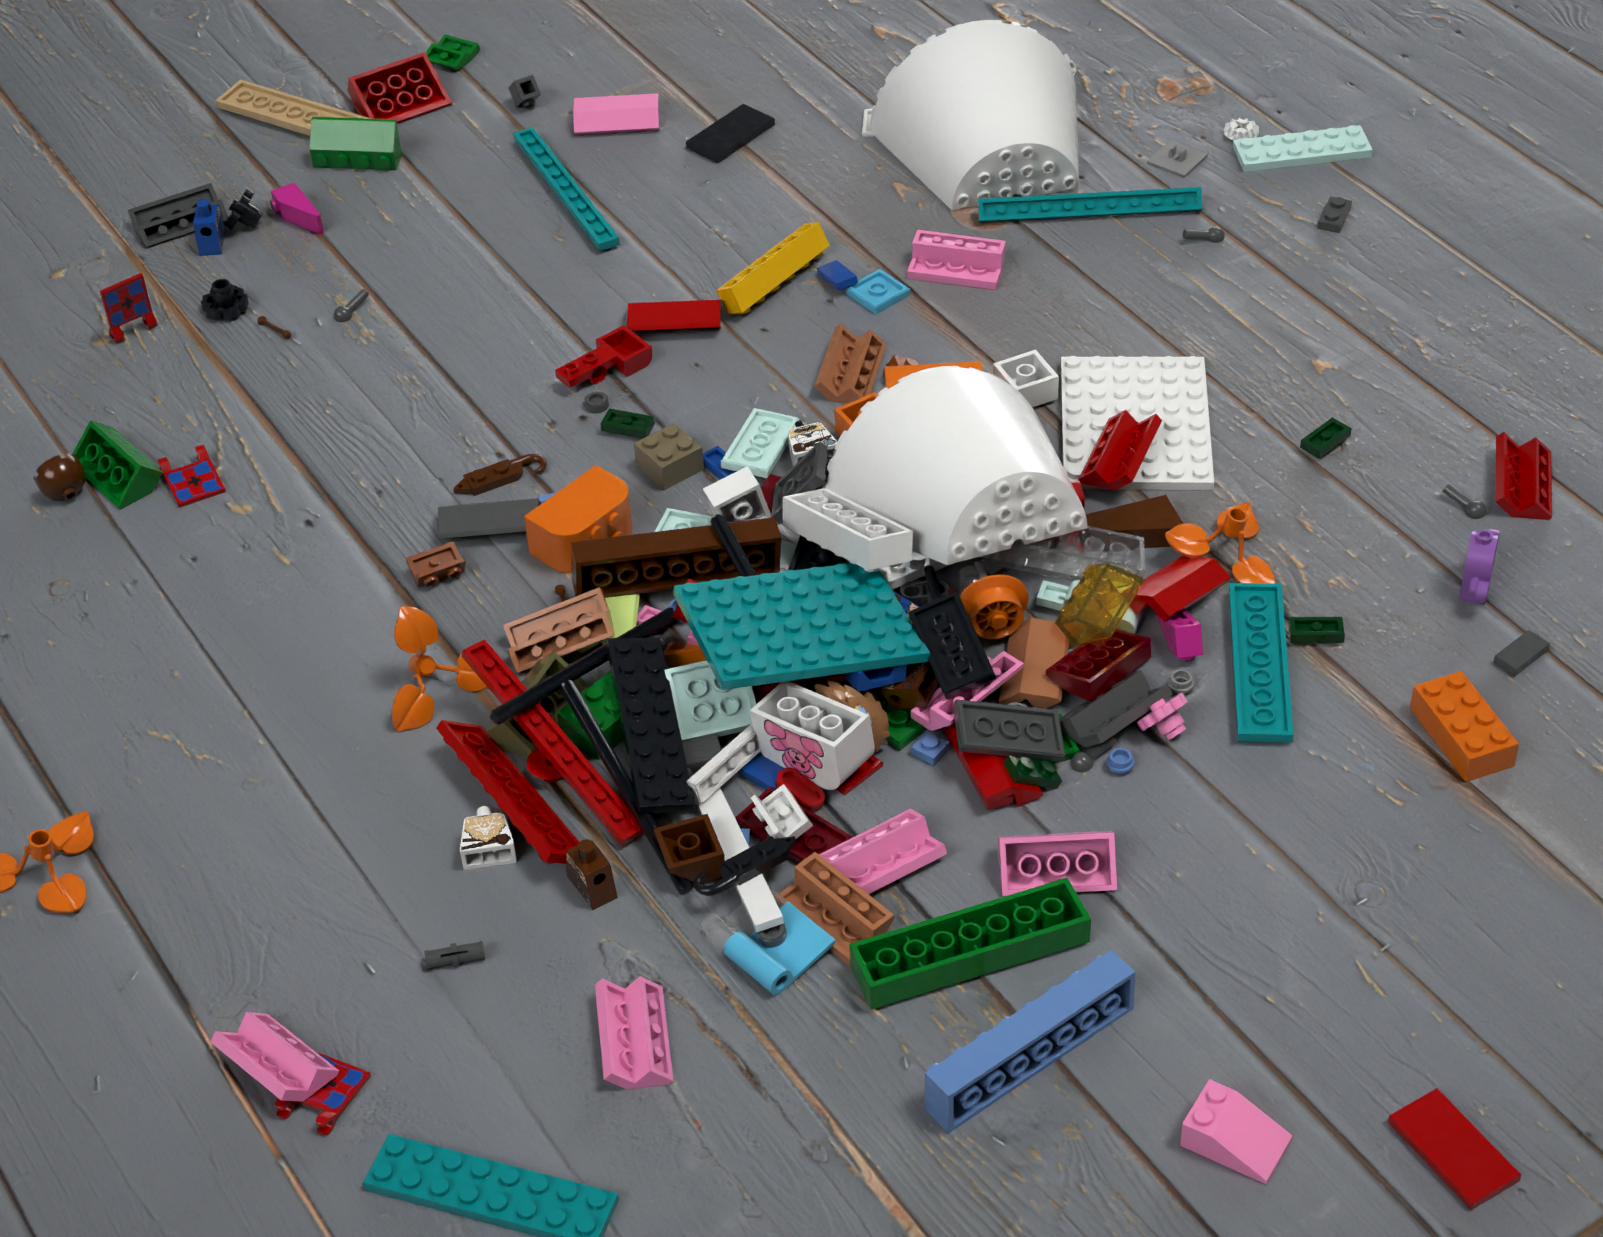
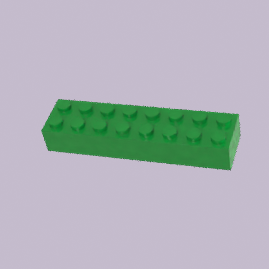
M1067 877L850 943V967L872 1010L1090 942L1091 918Z

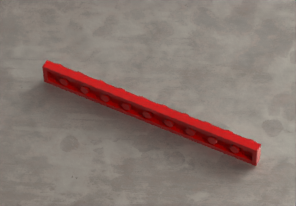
M485 639L462 651V658L501 704L528 690ZM539 702L513 717L621 847L644 835L642 828L630 809Z

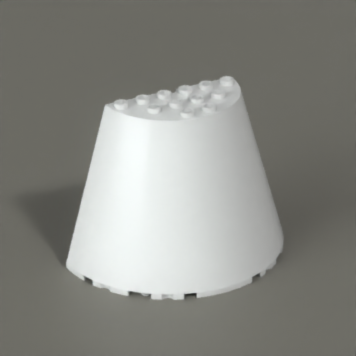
M1001 20L972 21L945 29L946 33L937 37L934 34L927 38L924 44L917 45L911 49V54L898 67L894 66L885 79L884 87L880 88L877 94L878 100L876 106H873L870 130H873L875 137L951 210L978 206V199L1012 197L1014 194L1038 196L1079 189L1077 100L1074 76L1069 63L1056 44L1040 35L1033 28H1024L1015 22L1006 24L1002 23Z
M941 366L925 369L897 380L898 384L889 389L885 387L881 390L874 401H868L860 409L861 414L848 431L844 430L835 446V456L830 459L827 466L829 471L827 483L824 482L823 488L829 489L912 530V551L945 565L1010 549L1017 539H1021L1023 544L1026 545L1088 528L1082 503L1032 406L1012 385L991 373H986L972 367L968 369L960 368L959 366Z

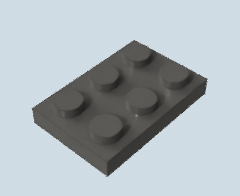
M821 442L817 443L775 484L771 517H775L778 523L783 520L784 496L813 491L816 488H820L825 482L828 446Z

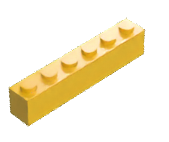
M820 223L803 224L718 288L716 291L727 313L743 315L749 312L753 304H757L766 298V294L779 289L783 281L792 279L797 270L809 266V261L824 254L823 251L830 244Z

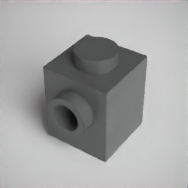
M533 75L514 81L508 88L516 107L522 105L524 108L532 106L541 95Z

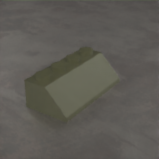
M554 651L535 663L522 681V684L529 689L569 665ZM581 677L573 681L580 694L590 687ZM558 690L539 701V704L559 726L557 712L569 704L562 691ZM513 717L500 725L495 724L493 721L485 731L504 751L528 758L529 754L537 748L536 744Z

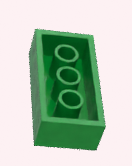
M610 670L581 693V696L611 747L614 748L624 740ZM567 704L557 712L559 727L573 744L596 759H601L572 708Z

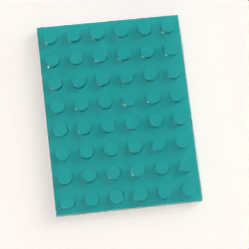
M837 564L834 566L788 570L771 574L763 573L755 576H739L731 579H715L707 582L686 583L674 586L673 595L722 690L929 662L930 652L918 637L912 622L880 570L868 572L857 564Z

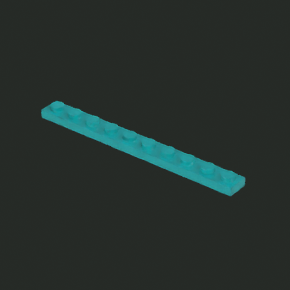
M531 127L513 133L514 141L596 248L602 251L620 245L618 235L536 130Z
M1201 187L978 199L979 222L1202 210Z

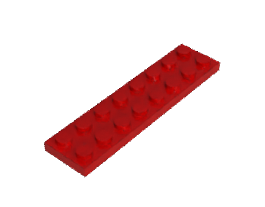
M441 720L436 729L443 736L444 742L452 747L457 753V758L466 764L470 769L471 775L477 778L484 786V791L490 794L497 802V806L508 815L512 825L522 832L526 842L536 849L540 859L548 864H566V851L578 845V839L498 744L485 732L486 730L480 725Z

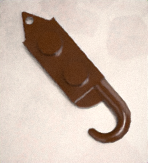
M527 454L510 461L506 459L464 474V478L453 488L454 493L472 494L473 496L518 481L523 475V466L530 463H540V467L535 470V473L543 472L547 467V461L539 454Z

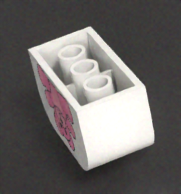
M789 681L781 682L749 710L753 730L757 734L755 736L756 744L761 748L760 752L762 755L784 768L797 769L816 785L827 790L838 788L873 755L875 750L870 715Z

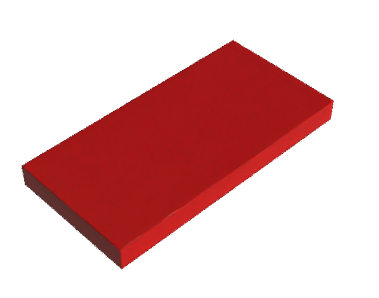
M1438 1088L1389 1115L1388 1123L1470 1210L1498 1195L1521 1179V1174Z

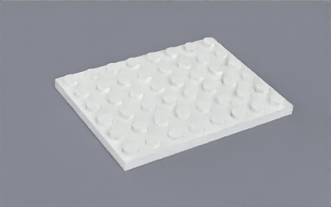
M1061 357L1063 467L1070 481H1078L1108 419L1127 410L1138 423L1154 414H1157L1162 419V422L1133 482L1118 490H1214L1204 357ZM1081 483L1082 490H1108Z

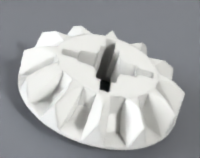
M1240 118L1238 120L1231 119L1230 122L1225 123L1224 134L1231 140L1256 138L1259 134V126L1256 125L1255 121H1249L1248 118L1245 120Z

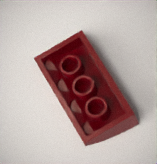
M1106 626L1046 669V675L1067 692L1092 702L1151 658V638Z

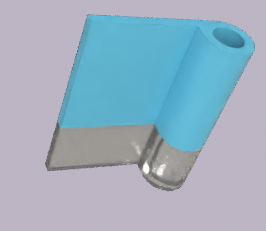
M768 885L782 913L786 926L787 937L781 945L770 948L760 943L758 934L743 903L727 917H724L719 912L705 916L701 922L700 933L772 995H777L783 992L836 943V940Z

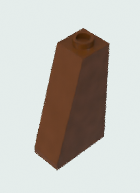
M1162 495L1085 514L1088 528L1079 530L1078 534L1080 540L1085 542L1089 550L1171 547L1165 538V533L1175 526L1184 523L1168 497Z

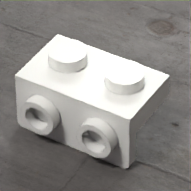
M784 784L762 801L756 795L751 797L756 806L752 810L761 822H767L768 825L765 827V830L770 837L773 836L777 839L795 836V839H797L813 826Z

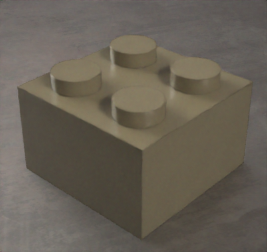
M675 423L634 443L636 466L663 490L704 470L702 447Z

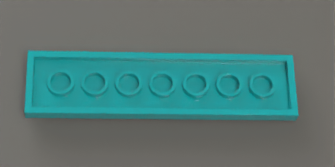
M1229 583L1237 741L1293 743L1294 734L1282 584Z
M393 1134L387 1135L363 1181L364 1190L538 1237H603L619 1202L618 1193Z

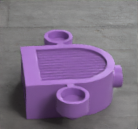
M1472 530L1459 600L1486 604L1500 530Z

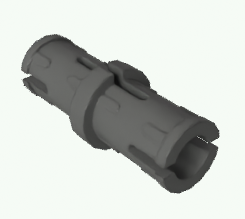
M482 941L458 946L456 943L450 944V947L424 951L427 969L450 964L456 967L460 966L459 963L485 959Z

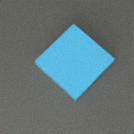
M881 269L858 280L857 284L845 288L846 295L874 314H878L910 296V288Z

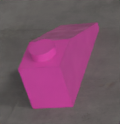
M295 182L271 190L272 200H270V205L274 213L277 212L285 221L318 234L324 233L320 213Z
M1183 610L1166 622L1155 612L1170 652L1177 659L1188 661L1195 659V656L1203 655L1201 624L1189 612Z

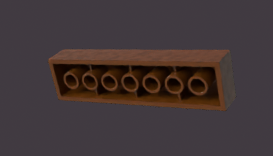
M775 517L728 523L756 575L780 572L781 535ZM712 525L571 542V574L575 596L599 587L602 588L605 598L671 590L674 589L675 585L686 584L688 579L699 583L715 579L723 580L739 577Z

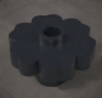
M247 187L239 200L234 199L229 207V210L232 212L224 226L232 230L237 221L247 227L249 225L253 228L256 226L263 213L259 211L260 208L250 203L255 193L253 190Z
M226 279L214 281L210 294L203 295L201 301L202 309L206 312V316L213 320L221 318L230 320L238 317L240 312L248 309L249 304L248 296L244 294L243 288L230 284Z

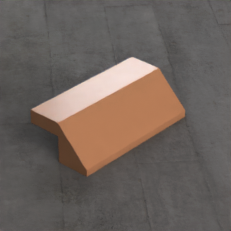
M840 323L834 328L814 387L831 402L850 403L869 395L886 343L872 330H868L857 338Z
M600 587L503 625L511 646L508 648L516 673L533 668L538 660L554 651L561 657L615 636L611 613Z
M1029 618L1023 621L1014 633L1009 635L1007 653L1023 662L1024 667L1001 685L1000 704L1008 705L1027 699L1035 708L1047 709L1061 702L1063 688L1046 675V669L1068 654L1071 626L1069 624Z
M816 852L794 867L795 882L774 897L779 909L785 903L790 902L836 940V943L829 950L849 967V944L886 933L895 919L893 913Z

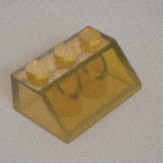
M1110 563L1088 566L1083 571V577L1072 590V595L1068 602L1061 608V614L1055 624L1073 645L1111 638L1144 579Z

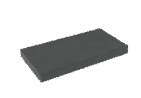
M958 699L953 703L960 752L1000 756L1010 755L1061 762L1065 758L1058 710Z

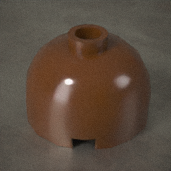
M67 454L69 458L62 459L60 455L54 456L38 467L36 470L38 475L37 477L34 476L33 479L44 496L52 500H71L78 495L85 484V471L76 455Z

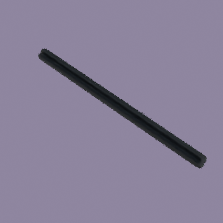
M716 514L711 519V525L737 573L743 577L755 576L756 573L725 516ZM813 678L796 680L799 686L816 693L814 688L816 683Z
M671 607L666 608L615 639L648 638L675 622L676 618L673 617L675 611ZM607 643L493 709L490 719L495 724L500 725L560 690V685L567 680L575 681L609 661Z
M567 680L560 685V690L680 894H686L692 890L693 884L690 880L669 872L653 830L658 828L657 823L651 813L638 814L633 782L572 680Z

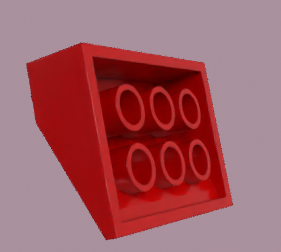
M425 52L348 79L347 91L357 110L362 116L367 118L396 119L398 124L452 105Z

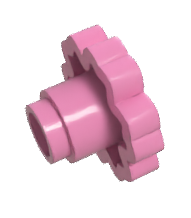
M1183 693L1177 694L1166 702L1162 698L1149 707L1151 711L1136 722L1142 731L1155 725L1161 736L1165 735L1167 740H1170L1186 729L1183 724L1185 721L1177 709L1185 705L1188 700Z

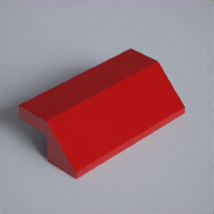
M721 300L628 303L627 328L631 331L721 327Z
M1127 410L1109 418L1078 481L1082 484L1116 491L1133 482L1162 419L1157 414H1154L1138 423Z
M1505 432L1497 435L1495 502L1511 517L1549 520L1552 518L1551 451L1536 437L1519 447Z
M1183 555L1125 590L1120 596L1137 615L1151 607L1166 622L1226 584L1231 576L1214 558H1194Z
M954 722L952 725L947 726L958 747L956 725ZM960 752L988 805L1013 794L1015 803L1020 807L1043 796L1039 786L1015 783L1003 764L1008 756Z

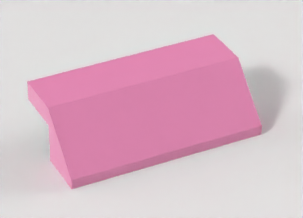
M658 93L574 98V134L658 131Z
M917 230L912 242V260L907 270V278L996 290L1002 274L1006 241Z
M1005 651L1001 652L994 659L987 656L996 679L947 700L940 687L934 692L926 709L915 707L911 710V719L930 731L950 726L955 722L953 703L956 699L981 702L1024 667V663Z
M909 809L819 855L866 893L870 894L947 854L945 844L930 836L925 816Z
M641 976L625 989L603 978L595 984L604 1080L626 1090L671 1084L674 1080L663 987Z
M246 1012L237 1033L215 1031L210 1041L282 1101H305L335 1078L339 1072L337 1068L266 1013Z

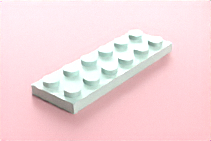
M1354 125L1343 128H1328L1317 131L1308 130L1300 133H1285L1282 135H1266L1263 137L1233 140V149L1243 172L1370 158L1373 153V149L1362 127Z

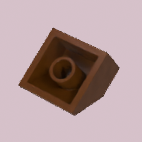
M708 814L653 829L670 873L694 882L697 875L705 872L706 877L702 879L701 883L721 878L720 868L724 864L725 856Z

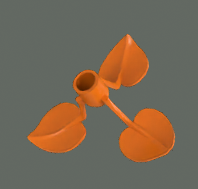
M1250 502L1230 507L1220 513L1216 520L1218 528L1209 537H1206V532L1201 527L1191 523L1177 525L1165 533V538L1173 549L1182 555L1194 558L1207 555L1210 551L1208 543L1212 542L1221 531L1230 538L1237 537L1239 538L1238 559L1240 562H1236L1232 567L1234 579L1238 583H1275L1273 572L1264 560L1257 556H1249L1246 559L1243 556L1244 539L1255 537L1259 530V525L1252 512Z
M409 606L399 607L394 638L401 650L407 653H416L410 658L408 666L410 671L415 674L414 678L417 679L420 689L413 684H406L396 693L392 706V722L396 731L420 728L426 725L433 717L435 710L434 701L430 695L424 694L425 686L421 677L430 676L435 669L458 672L456 683L463 690L475 692L487 687L462 658V653L458 657V667L435 664L432 657L423 655L426 652L425 645H431L437 640L438 628L430 615L418 608Z
M88 811L67 817L53 825L48 831L45 829L33 831L28 838L29 846L24 847L25 852L18 868L14 857L6 853H0V893L8 891L15 886V875H19L22 872L31 854L39 862L46 861L52 881L43 884L39 889L38 899L42 907L55 913H74L80 910L85 904L87 896L83 880L73 873H67L57 878L51 856L54 851L58 853L61 850L67 855H77L91 847L94 841V832Z

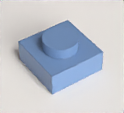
M926 731L911 747V755L934 766L949 750V742Z

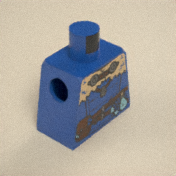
M207 199L199 200L193 222L199 256L222 255L225 226L220 208L217 204L211 205Z

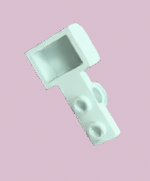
M1115 579L1111 580L1105 596L1093 593L1091 585L1082 580L1073 581L1070 587L1043 580L1036 598V605L1097 620L1096 630L1098 631L1107 626L1136 634L1144 612L1142 611L1137 615L1120 596L1122 592L1135 584Z

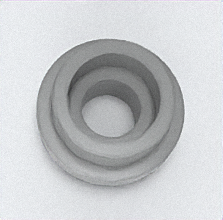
M1178 669L1171 673L1167 685L1171 691L1185 694L1193 690L1195 681L1189 671Z

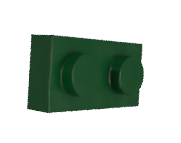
M609 408L601 422V431L645 438L650 434L655 425L654 416Z
M1332 417L1301 440L1300 448L1320 459L1350 437L1352 428Z
M1289 617L1290 643H1344L1345 632L1342 617Z
M1008 755L1003 763L1015 783L1057 789L1062 783L1056 767L1047 760L1040 761L1027 757Z

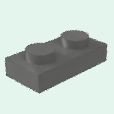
M1330 196L1318 221L1317 229L1340 233L1351 210L1352 201Z

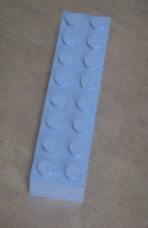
M1110 950L1103 956L1094 958L1089 965L1080 971H1074L1059 985L1050 987L1045 994L1036 1000L1027 1002L1021 1010L1012 1016L1004 1017L998 1025L987 1032L980 1033L974 1041L965 1047L957 1048L951 1056L940 1063L933 1064L925 1072V1110L948 1133L952 1132L1133 1010L1136 971L1115 952Z

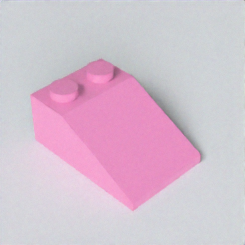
M1209 1079L1182 1123L1180 1146L1266 1185L1292 1141L1293 1135L1239 1092Z

